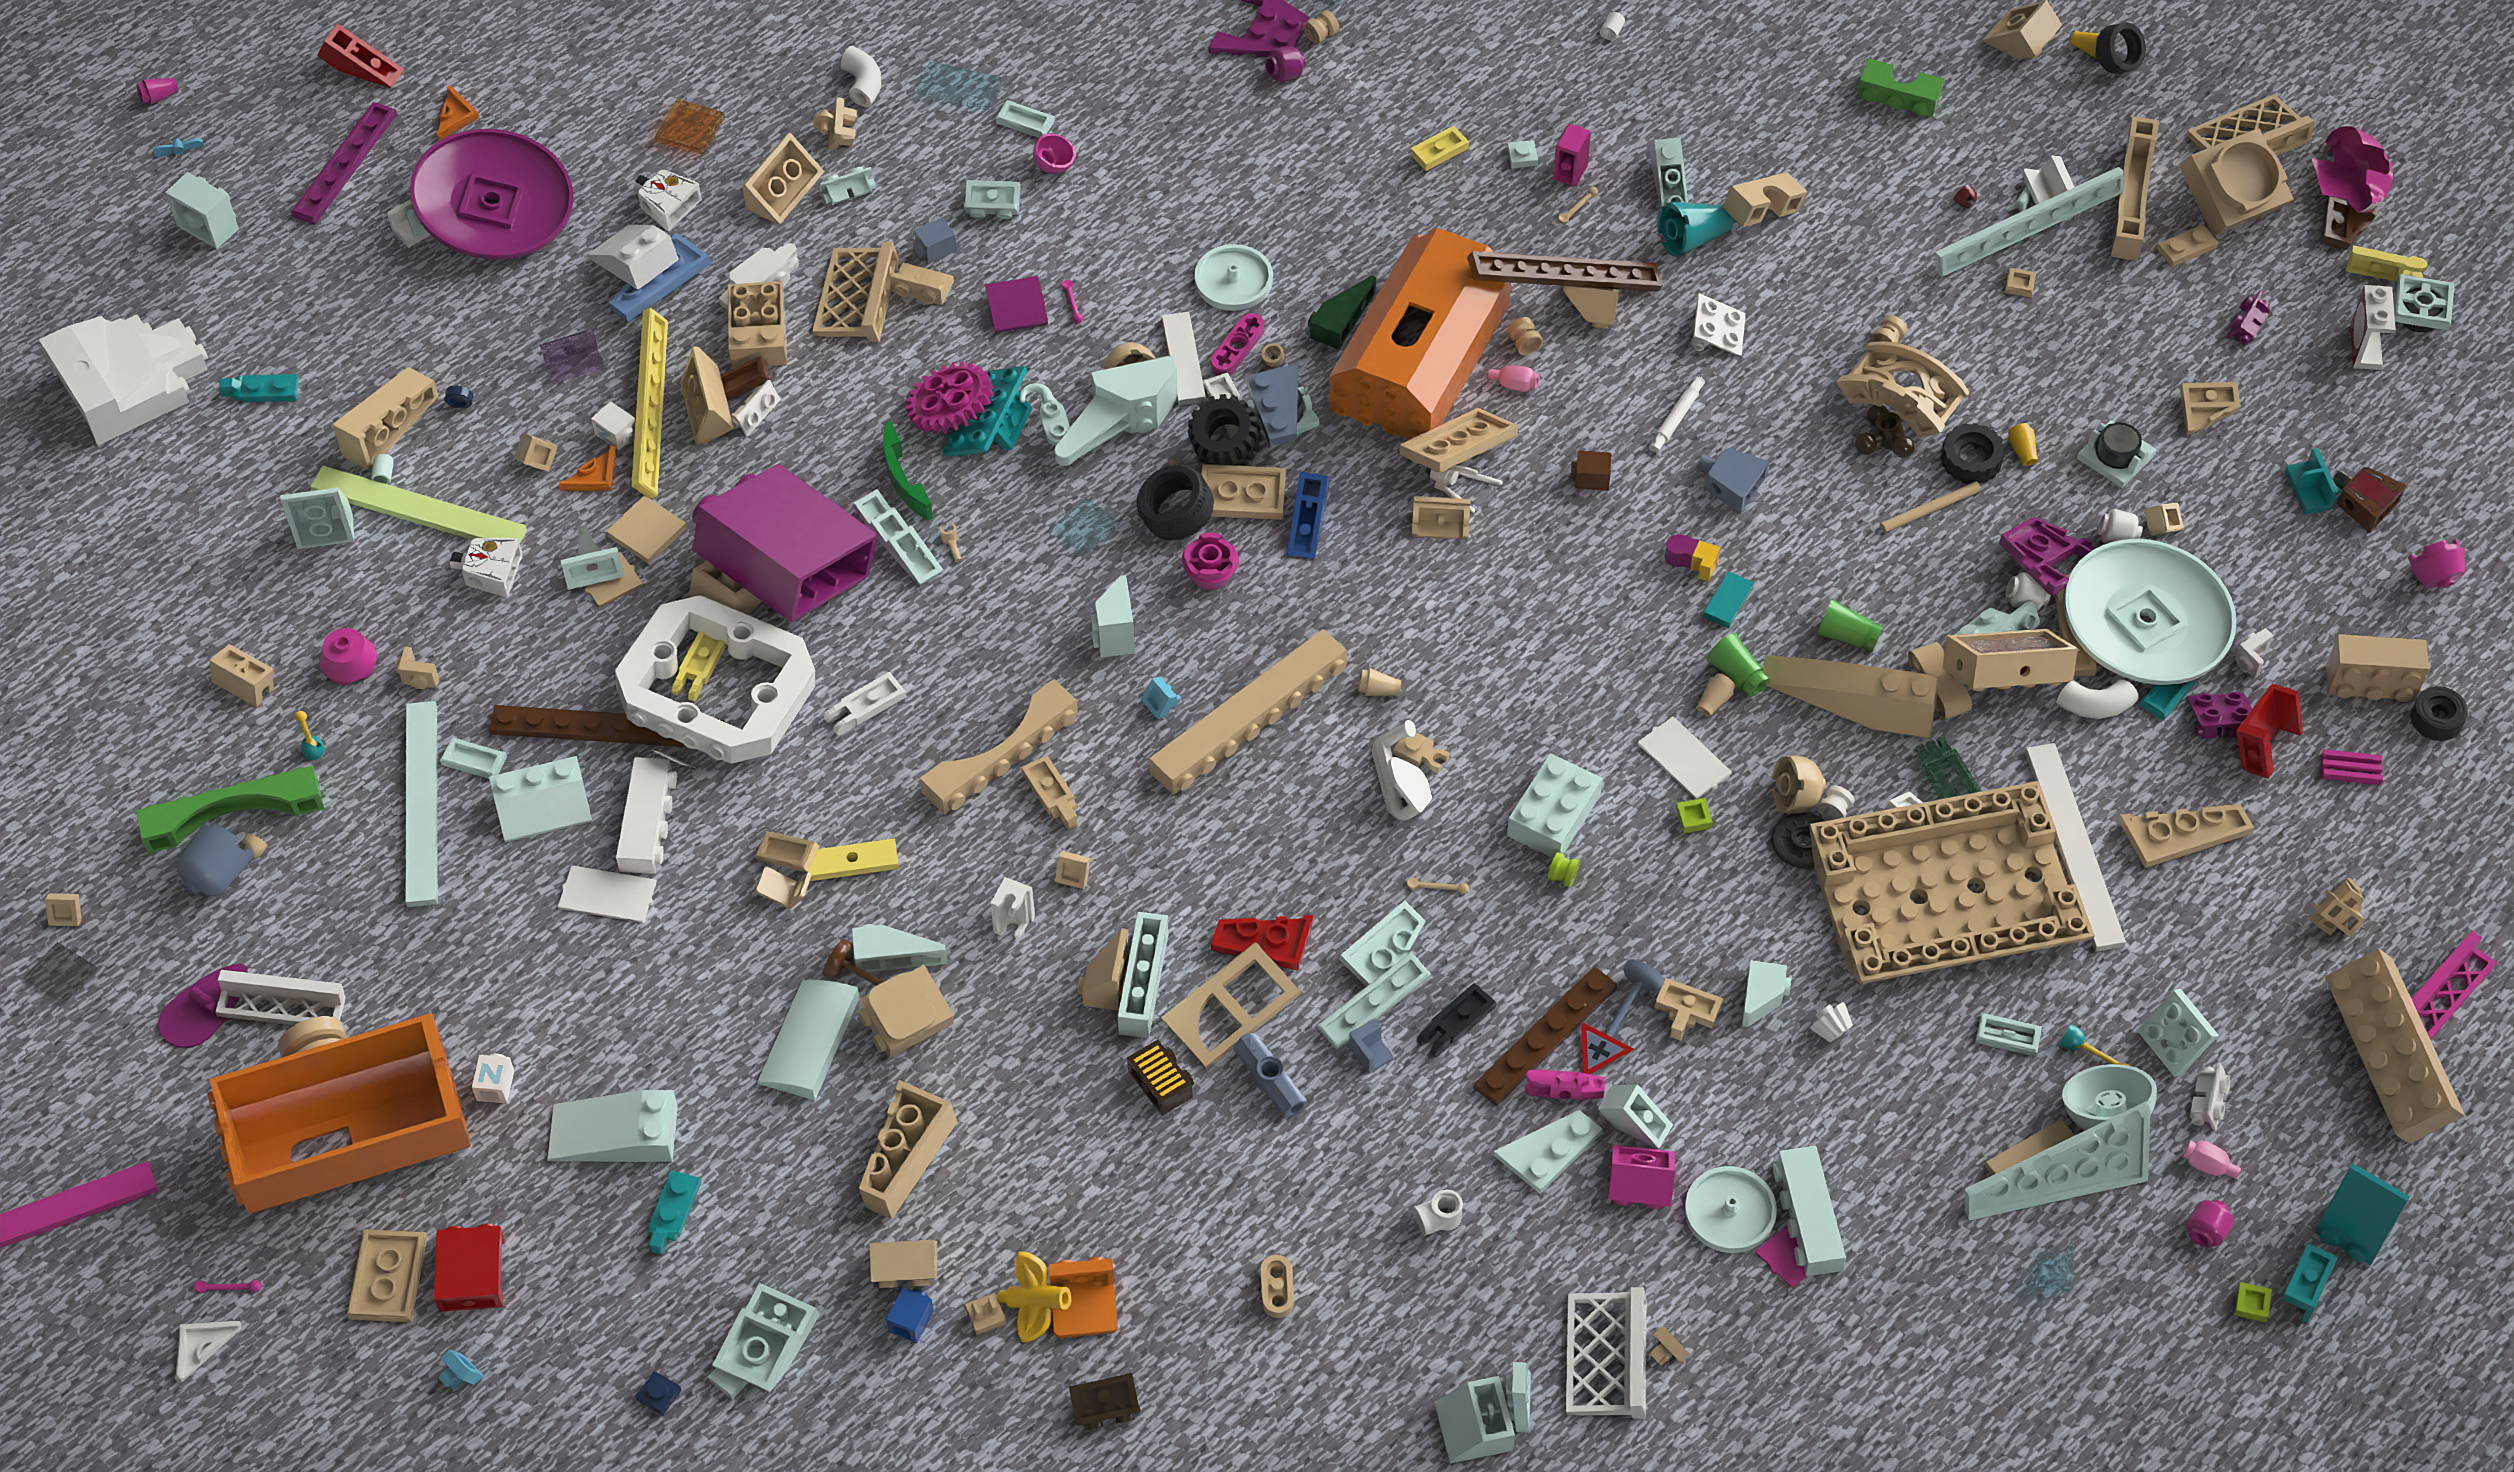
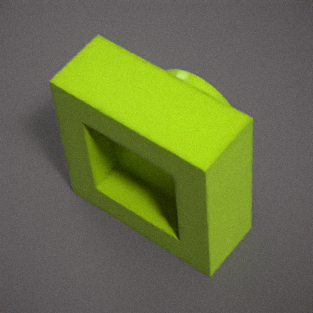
M1706 798L1678 802L1676 804V812L1683 834L1712 829L1713 821Z
M2240 1282L2237 1289L2234 1316L2266 1323L2269 1317L2272 1289Z

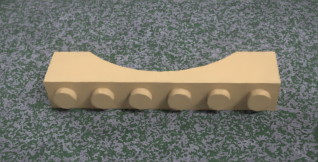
M2132 117L2126 140L2122 169L2124 171V193L2119 194L2110 257L2133 261L2138 260L2144 238L2147 193L2159 120Z
M1055 679L1051 680L1032 695L1029 709L1023 721L1003 743L975 757L956 761H942L920 778L922 793L944 815L951 809H959L964 804L966 798L974 792L980 793L983 791L990 780L996 776H1003L1009 770L1010 765L1018 759L1023 760L1027 758L1034 747L1041 742L1046 743L1051 740L1055 732L1061 727L1071 725L1078 715L1077 700Z

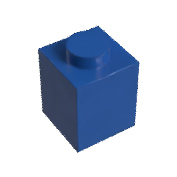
M903 1287L886 1318L888 1332L918 1343L934 1312L932 1299L921 1290L913 1289L911 1291Z

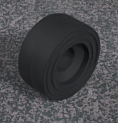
M2434 686L2423 690L2417 696L2411 709L2410 717L2414 728L2421 735L2431 740L2446 741L2456 737L2461 732L2468 716V708L2463 697L2456 691L2447 687ZM2440 709L2445 712L2447 717L2444 719L2436 718L2431 711Z

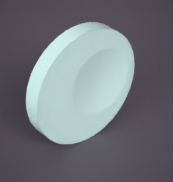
M1230 244L1214 248L1199 260L1195 268V287L1197 292L1208 304L1223 310H1244L1259 304L1267 297L1273 284V271L1268 259L1256 249L1244 245Z
M1733 1166L1714 1168L1700 1175L1689 1188L1685 1201L1686 1221L1695 1237L1706 1246L1726 1253L1745 1252L1762 1244L1772 1232L1777 1215L1776 1200L1767 1183L1755 1173Z

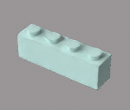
M1138 912L1118 1013L1119 1035L1149 1038L1169 934L1168 915Z
M1809 1146L1779 1151L1777 1163L1773 1164L1775 1181L1782 1184L1783 1191L1780 1192L1782 1208L1789 1211L1790 1219L1787 1220L1789 1235L1791 1238L1796 1237L1798 1247H1795L1797 1265L1804 1267L1805 1275L1807 1276L1843 1271L1846 1256L1817 1147Z

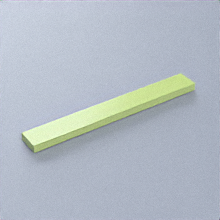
M322 466L310 486L311 491L338 487L347 497L350 504L471 540L475 538H516L521 543L527 532L526 525L326 466Z

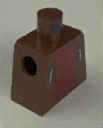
M2363 467L2354 477L2340 469L2333 478L2336 487L2342 490L2337 505L2370 533L2401 501L2407 486L2369 467Z

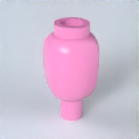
M1508 365L1501 370L1490 369L1488 379L1499 381L1504 388L1509 390L1528 392L1531 389L1538 388L1540 375L1539 373H1534L1529 367Z
M2190 1140L2182 1154V1157L2187 1159L2188 1164L2192 1168L2211 1176L2226 1174L2236 1179L2241 1170L2240 1167L2230 1163L2225 1151L2207 1141L2201 1140L2195 1143Z

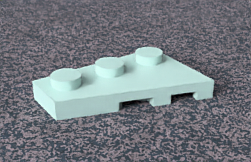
M1404 900L1343 952L1339 960L1367 987L1408 955L1426 921Z
M1578 1110L1495 1150L1494 1156L1541 1194L1602 1134V1128Z
M1513 1362V1374H1507L1506 1394H1508L1509 1415L1511 1421H1515L1516 1432L1529 1433L1531 1372L1528 1369L1527 1363Z

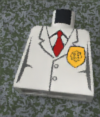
M660 170L652 179L640 175L634 183V188L639 191L638 197L641 209L667 231H670L702 200L699 183L667 170Z
M475 538L471 541L468 553H452L450 567L462 570L467 586L502 597H508L522 557L519 539Z

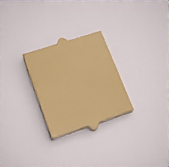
M618 552L624 577L584 586L585 593L591 595L599 608L643 585L634 572V566L629 565L621 552Z

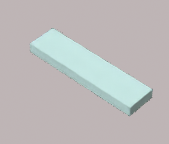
M1411 951L1322 1021L1317 1028L1331 1045L1338 1050L1349 1042L1350 1032L1373 1019L1377 1020L1428 980L1431 974Z

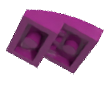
M1038 276L985 284L995 333L1048 325L1045 302Z

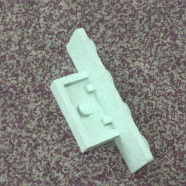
M2028 600L2011 614L1989 608L1968 625L1963 626L1954 635L2033 630L2040 625V620L2035 603Z

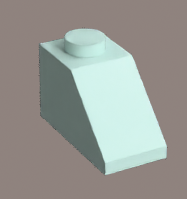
M1750 961L1741 1027H1749L1780 1007L1783 995L1789 996L1791 978L1786 977L1787 965Z
M1638 1084L1612 1085L1598 1108L1613 1127L1656 1149L1660 1148L1673 1126Z

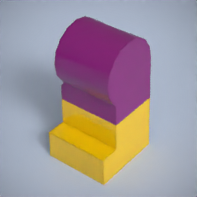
M1676 534L1668 538L1664 557L1669 565L1673 567L1683 566L1698 571V578L1709 582L1719 559L1720 547L1685 535Z

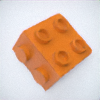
M1092 1257L1087 1261L1078 1262L1060 1260L1055 1264H1049L1050 1285L1067 1287L1071 1293V1303L1068 1309L1052 1308L1055 1336L1057 1338L1115 1333L1118 1330L1112 1258Z

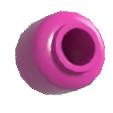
M2203 1200L2199 1202L2186 1222L2191 1240L2205 1248L2221 1245L2234 1225V1219L2229 1212V1207L2219 1200Z

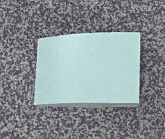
M759 1283L746 1309L742 1308L712 1366L770 1392L795 1359L820 1314L815 1307Z

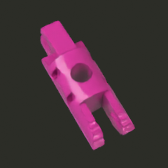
M1536 1069L1529 1070L1526 1073L1528 1083L1525 1086V1093L1529 1096L1571 1100L1604 1098L1605 1077L1582 1072Z

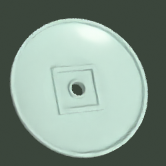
M2126 539L2102 545L2088 553L2078 562L2065 588V616L2077 642L2099 664L2122 677L2155 685H2171L2192 681L2213 670L2224 659L2233 643L2236 632V612L2227 588L2216 573L2204 562L2189 552L2167 543L2147 539ZM2140 616H2149L2153 622L2147 623Z

